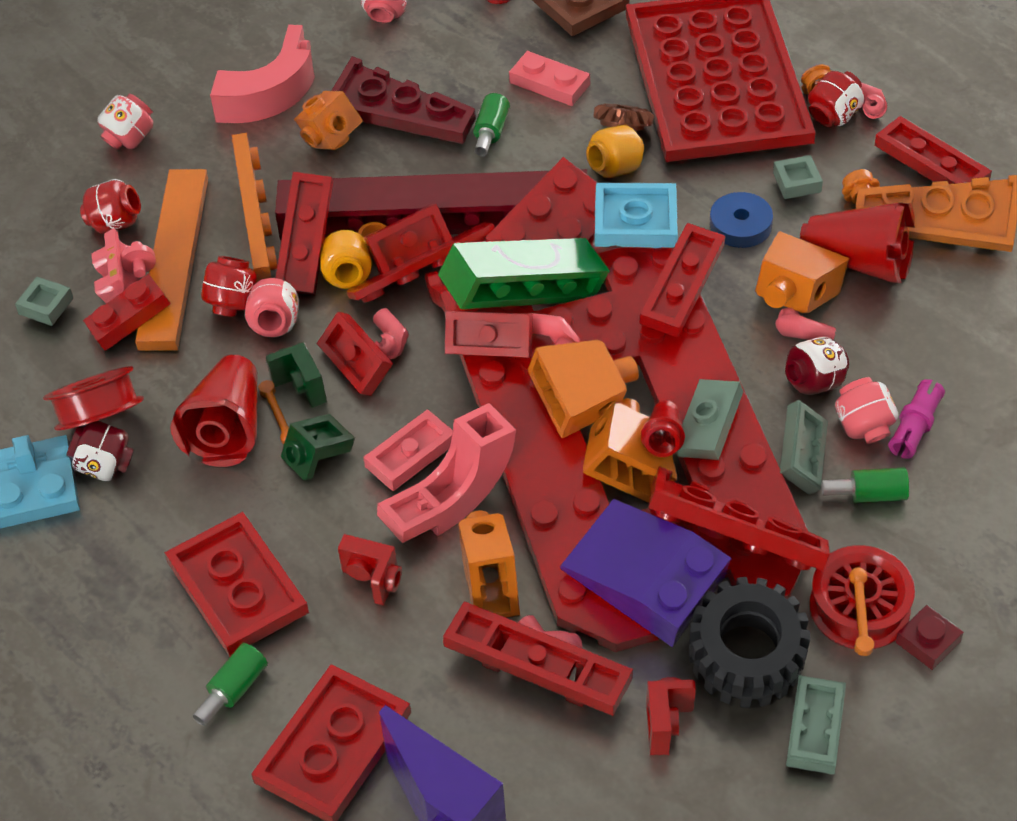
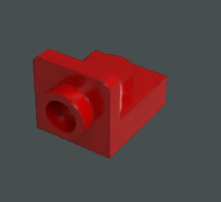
M344 534L338 546L342 572L356 580H371L374 603L384 606L389 592H396L402 576V567L397 565L395 547Z
M665 677L658 681L647 682L646 715L650 755H669L671 736H679L678 712H692L694 710L696 694L694 680Z

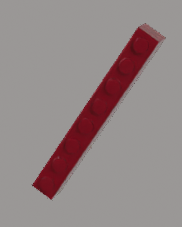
M580 169L587 174V169ZM549 171L333 178L334 182L325 238L331 233L340 230H352L358 233V230L364 224L370 222H379L388 226L431 204H437L451 235L460 234L483 222L493 223L496 227ZM278 180L275 216L280 240H282L291 180Z

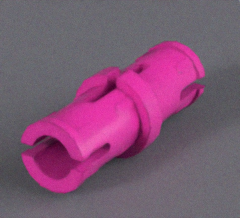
M922 380L911 403L903 407L899 416L900 424L888 443V447L894 455L897 456L902 444L905 443L906 447L901 458H912L916 453V448L923 434L930 431L934 423L933 414L945 395L943 386L936 382L931 394H928L927 391L933 380Z

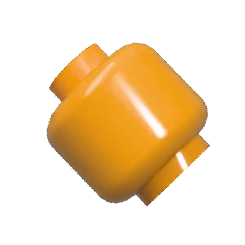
M617 125L601 129L594 133L586 149L587 161L590 167L604 178L626 175L639 168L643 159L644 144L635 130L628 125Z
M340 230L331 233L324 239L320 254V269L324 279L332 286L340 289H350L365 282L369 277L372 259L363 239L364 237L361 234L352 230Z

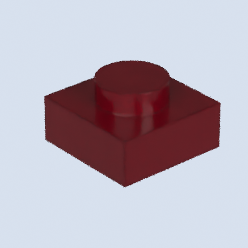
M926 605L897 633L895 643L933 670L961 642L964 632Z

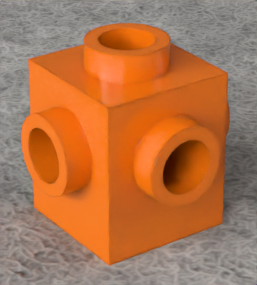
M323 91L320 95L311 97L303 104V111L294 118L301 129L300 135L309 146L336 150L345 145L350 138L349 134L363 122L343 91Z

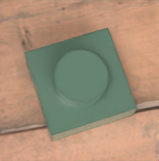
M811 155L774 162L773 174L784 199L822 192L823 180Z
M36 277L17 300L15 306L19 315L53 326L74 298L70 287Z

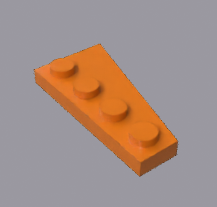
M241 133L231 136L253 270L257 274V283L262 279L272 278L271 270H277L278 264L274 246L267 247L265 237L272 236L269 213H261L260 203H265L267 200L263 179L256 180L255 170H261L258 147L250 148L247 133Z
M1009 175L1008 179L989 181V177L974 178L971 182L948 184V181L932 182L931 186L911 187L910 184L858 189L855 209L898 202L910 203L915 216V228L907 227L909 238L1012 252L1017 224V175Z

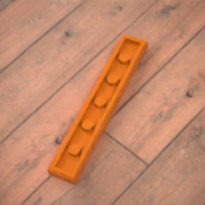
M169 169L153 249L156 264L153 269L149 270V275L171 304L138 327L135 340L138 351H178L209 179L207 169Z

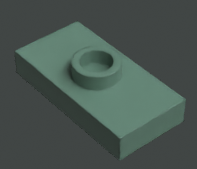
M699 380L682 424L685 441L680 450L676 452L678 457L719 460L743 394L740 382Z
M797 400L787 406L780 474H783V477L811 495L821 490L828 421L803 402Z
M799 675L786 761L787 767L828 774L835 773L846 683Z

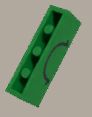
M586 238L453 243L438 276L460 309L567 303L594 296L599 292L610 270Z

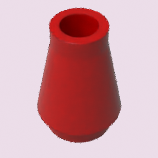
M671 401L658 402L641 430V441L644 447L657 457L673 455L680 450L685 441V433L679 418L678 407Z

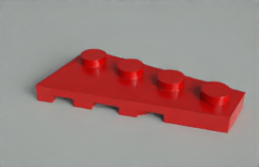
M661 466L658 467L653 480L648 507L656 510L655 514L660 518L673 523H680L681 520L698 525V529L702 533L713 538L723 539L724 536L742 541L741 544L744 548L757 554L765 555L768 551L785 557V561L788 564L801 570H810L811 567L821 571L824 570L830 556L827 539L774 516L769 517L767 522L758 519L759 513L751 508V506L736 499L726 501L725 504L717 501L714 495L709 493V487L692 481L690 486H683L670 480L673 474L672 471Z

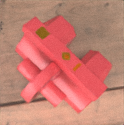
M114 228L104 233L105 247L91 253L92 264L95 270L103 276L94 282L95 293L105 303H108L122 293L132 283L139 281L156 264L153 249L142 245L138 241L131 243V246L125 245L119 240L118 232Z

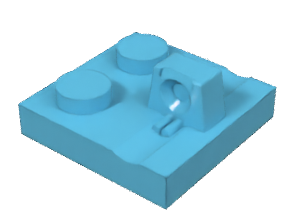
M596 183L595 247L615 245L621 247H675L678 240L676 183Z
M29 435L12 438L13 447L0 449V529L80 511L72 458L67 457L70 446L67 435L31 442Z

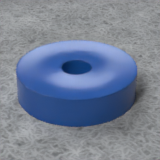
M747 192L729 193L716 200L711 207L710 230L725 235V245L737 248L756 246L765 241L771 233L773 211L769 203L760 196Z

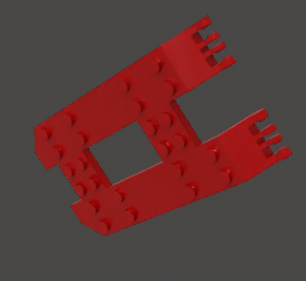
M593 241L591 246L610 270L604 281L608 292L536 311L533 310L532 305L460 309L438 276L439 272L425 273V280L431 299L443 309L445 316L446 311L537 313L561 316L578 335L580 342L591 340L603 342L613 360L627 356L633 357L636 364L640 366L655 404L661 401L673 402L678 407L681 424L684 422L700 379L740 382L701 294L679 337L639 324L640 312L674 248L621 247L616 245L595 247ZM532 334L531 357L459 354L478 408L490 403L516 429L513 451L503 472V477L557 626L573 633L576 630L597 639L598 645L613 652L659 640L657 636L560 569V565L607 508L609 501L601 481L583 473L587 445L581 430L567 437H560L527 371L536 348L554 345L555 343L549 336ZM742 386L743 394L719 460L678 457L689 485L692 481L709 487V493L714 495L717 501L724 504L726 501H733L734 499L743 502L756 510L760 515L758 519L767 522L769 517L774 516L808 531L783 474H780L781 470ZM651 508L642 509V511L660 518L655 514L656 510ZM681 520L680 523H673L694 532L731 557L725 578L729 577L732 586L736 585L737 578L747 577L748 584H756L758 577L766 579V587L774 589L777 584L786 589L784 597L786 599L790 598L802 570L788 564L785 561V557L769 551L765 555L754 553L744 548L741 544L742 541L728 536H724L723 539L710 537L702 533L698 529V525Z

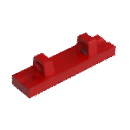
M466 601L462 603L443 635L444 647L482 662L483 667L495 672L502 670L563 695L566 701L580 707H583L585 704L611 716H614L623 695L633 679L632 668ZM576 667L575 681H572L569 677Z

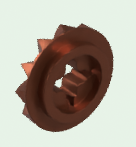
M604 103L596 106L593 116L595 119L600 120L601 125L607 127L628 125L635 131L644 130L645 126H652L654 115L647 109L615 103Z

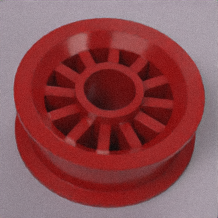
M128 366L103 372L68 384L45 395L43 399L51 400L59 421L54 429L66 430L89 424L120 413L142 402L144 396H136L129 373L134 368Z
M854 545L837 549L830 553L824 570L816 569L813 575L809 608L815 625L831 641L841 646L855 649V642L859 637L855 586L849 579V573L854 568L859 567L863 568L868 576L867 581L864 583V594L867 598L865 599L868 636L874 640V649L891 644L896 640L897 633L910 619L911 607L915 597V586L909 570L894 555L876 547Z

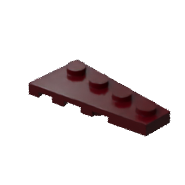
M351 56L331 90L343 91L365 123L460 144L464 143L476 120L475 108L438 92L432 94L420 90L419 84L408 79L404 83L390 77L389 71L380 67H376L374 70L363 66L361 59Z

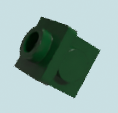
M304 342L283 348L266 356L270 379L275 387L292 382L297 395L304 393L312 408L327 402L322 375Z
M331 414L290 423L281 458L303 480L312 479L318 460L350 452L355 437Z

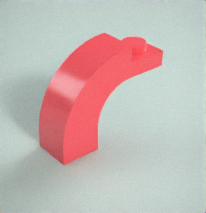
M288 25L281 52L268 65L250 71H217L210 94L216 123H248L267 119L291 108L305 96L315 76L311 44L309 40L304 38L303 25Z
M490 403L454 419L451 444L439 466L421 482L378 503L377 516L401 543L430 529L436 536L448 531L468 516L494 488L510 460L516 429Z

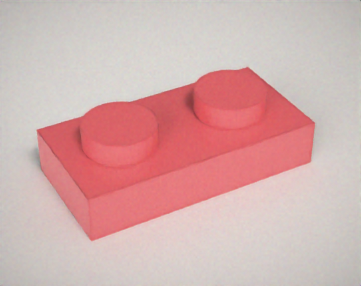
M526 51L509 71V83L573 106L590 86V73Z
M427 409L363 457L365 468L388 488L395 491L449 450L453 430Z

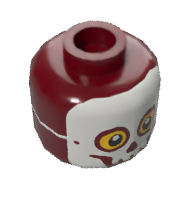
M818 337L792 346L787 354L785 374L796 390L804 395L812 396L833 390L842 385L849 369V358L845 349L832 338Z
M95 421L86 424L85 427H77L68 448L67 457L72 458V467L77 472L102 481H110L114 478L117 471L126 473L134 449L127 447L129 437L126 431L101 421Z

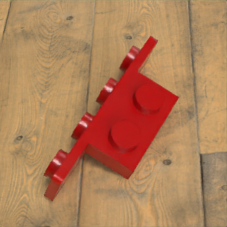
M431 204L363 238L380 274L346 291L350 299H362L363 303L372 301L385 293L383 287L395 281L398 285L408 283L420 276L418 273L419 269L429 264L433 268L443 265L453 243L485 242V237L495 226L493 223L483 222L452 237L437 204Z

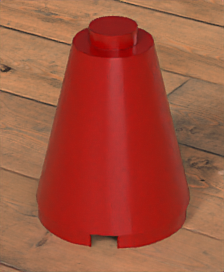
M898 202L814 215L810 217L808 223H803L800 239L849 258L847 265L849 269L891 283H902L901 279H906L909 273L914 251V240H909L907 228H915L914 210L910 203Z
M227 355L221 358L174 412L170 425L174 442L188 456L190 452H193L203 457L201 462L203 464L214 467L237 465L246 459L247 454L256 443L258 372L255 365L249 359L240 355Z

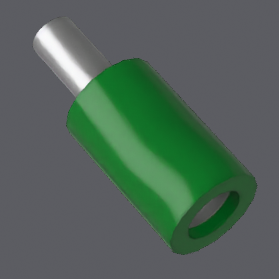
M490 93L486 95L478 111L473 134L478 139L475 153L479 156L487 155L490 144L496 143L501 137L510 109L508 99L501 94Z
M905 467L852 470L851 479L822 480V495L851 494L854 503L908 500V472Z
M247 643L240 644L206 684V689L210 695L193 714V718L199 724L206 726L222 705L229 708L234 707L268 666V662L263 654Z

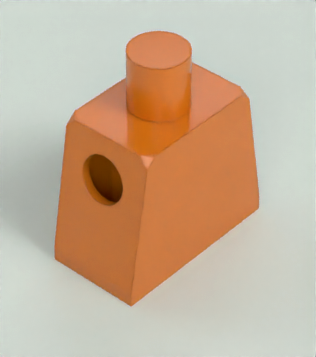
M779 231L763 258L755 292L758 296L763 297L766 304L772 308L785 306L800 313H810L840 293L849 258Z
M599 340L538 347L527 370L561 438L567 437L596 422L612 404L621 403L627 392L625 384L636 381L639 377L638 367L633 357L627 356L613 360L605 344Z
M625 398L621 403L612 404L592 425L583 465L584 474L648 503L653 480L659 466L673 472L670 480L674 482L677 480L673 456L657 457L644 447L641 441V430L649 417L640 413V405L636 400Z
M483 510L474 511L466 519H462L458 523L462 559L471 604L505 618L520 615L515 556L504 516L499 513L489 514ZM491 567L496 569L499 578L493 583H486L483 568Z

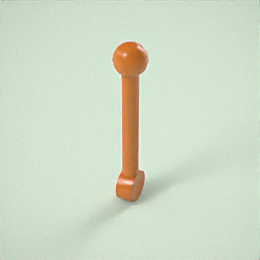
M264 380L258 385L259 393L268 400L282 432L280 440L284 444L289 427L274 396L276 392L274 383L270 380Z
M857 567L849 573V579L855 586L859 632L854 648L857 654L869 656L874 649V640L868 636L864 583L867 581L868 576L863 568Z

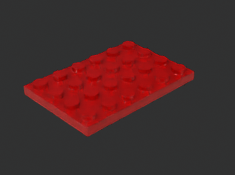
M659 0L626 4L628 26L666 162L815 143L816 132L770 0Z

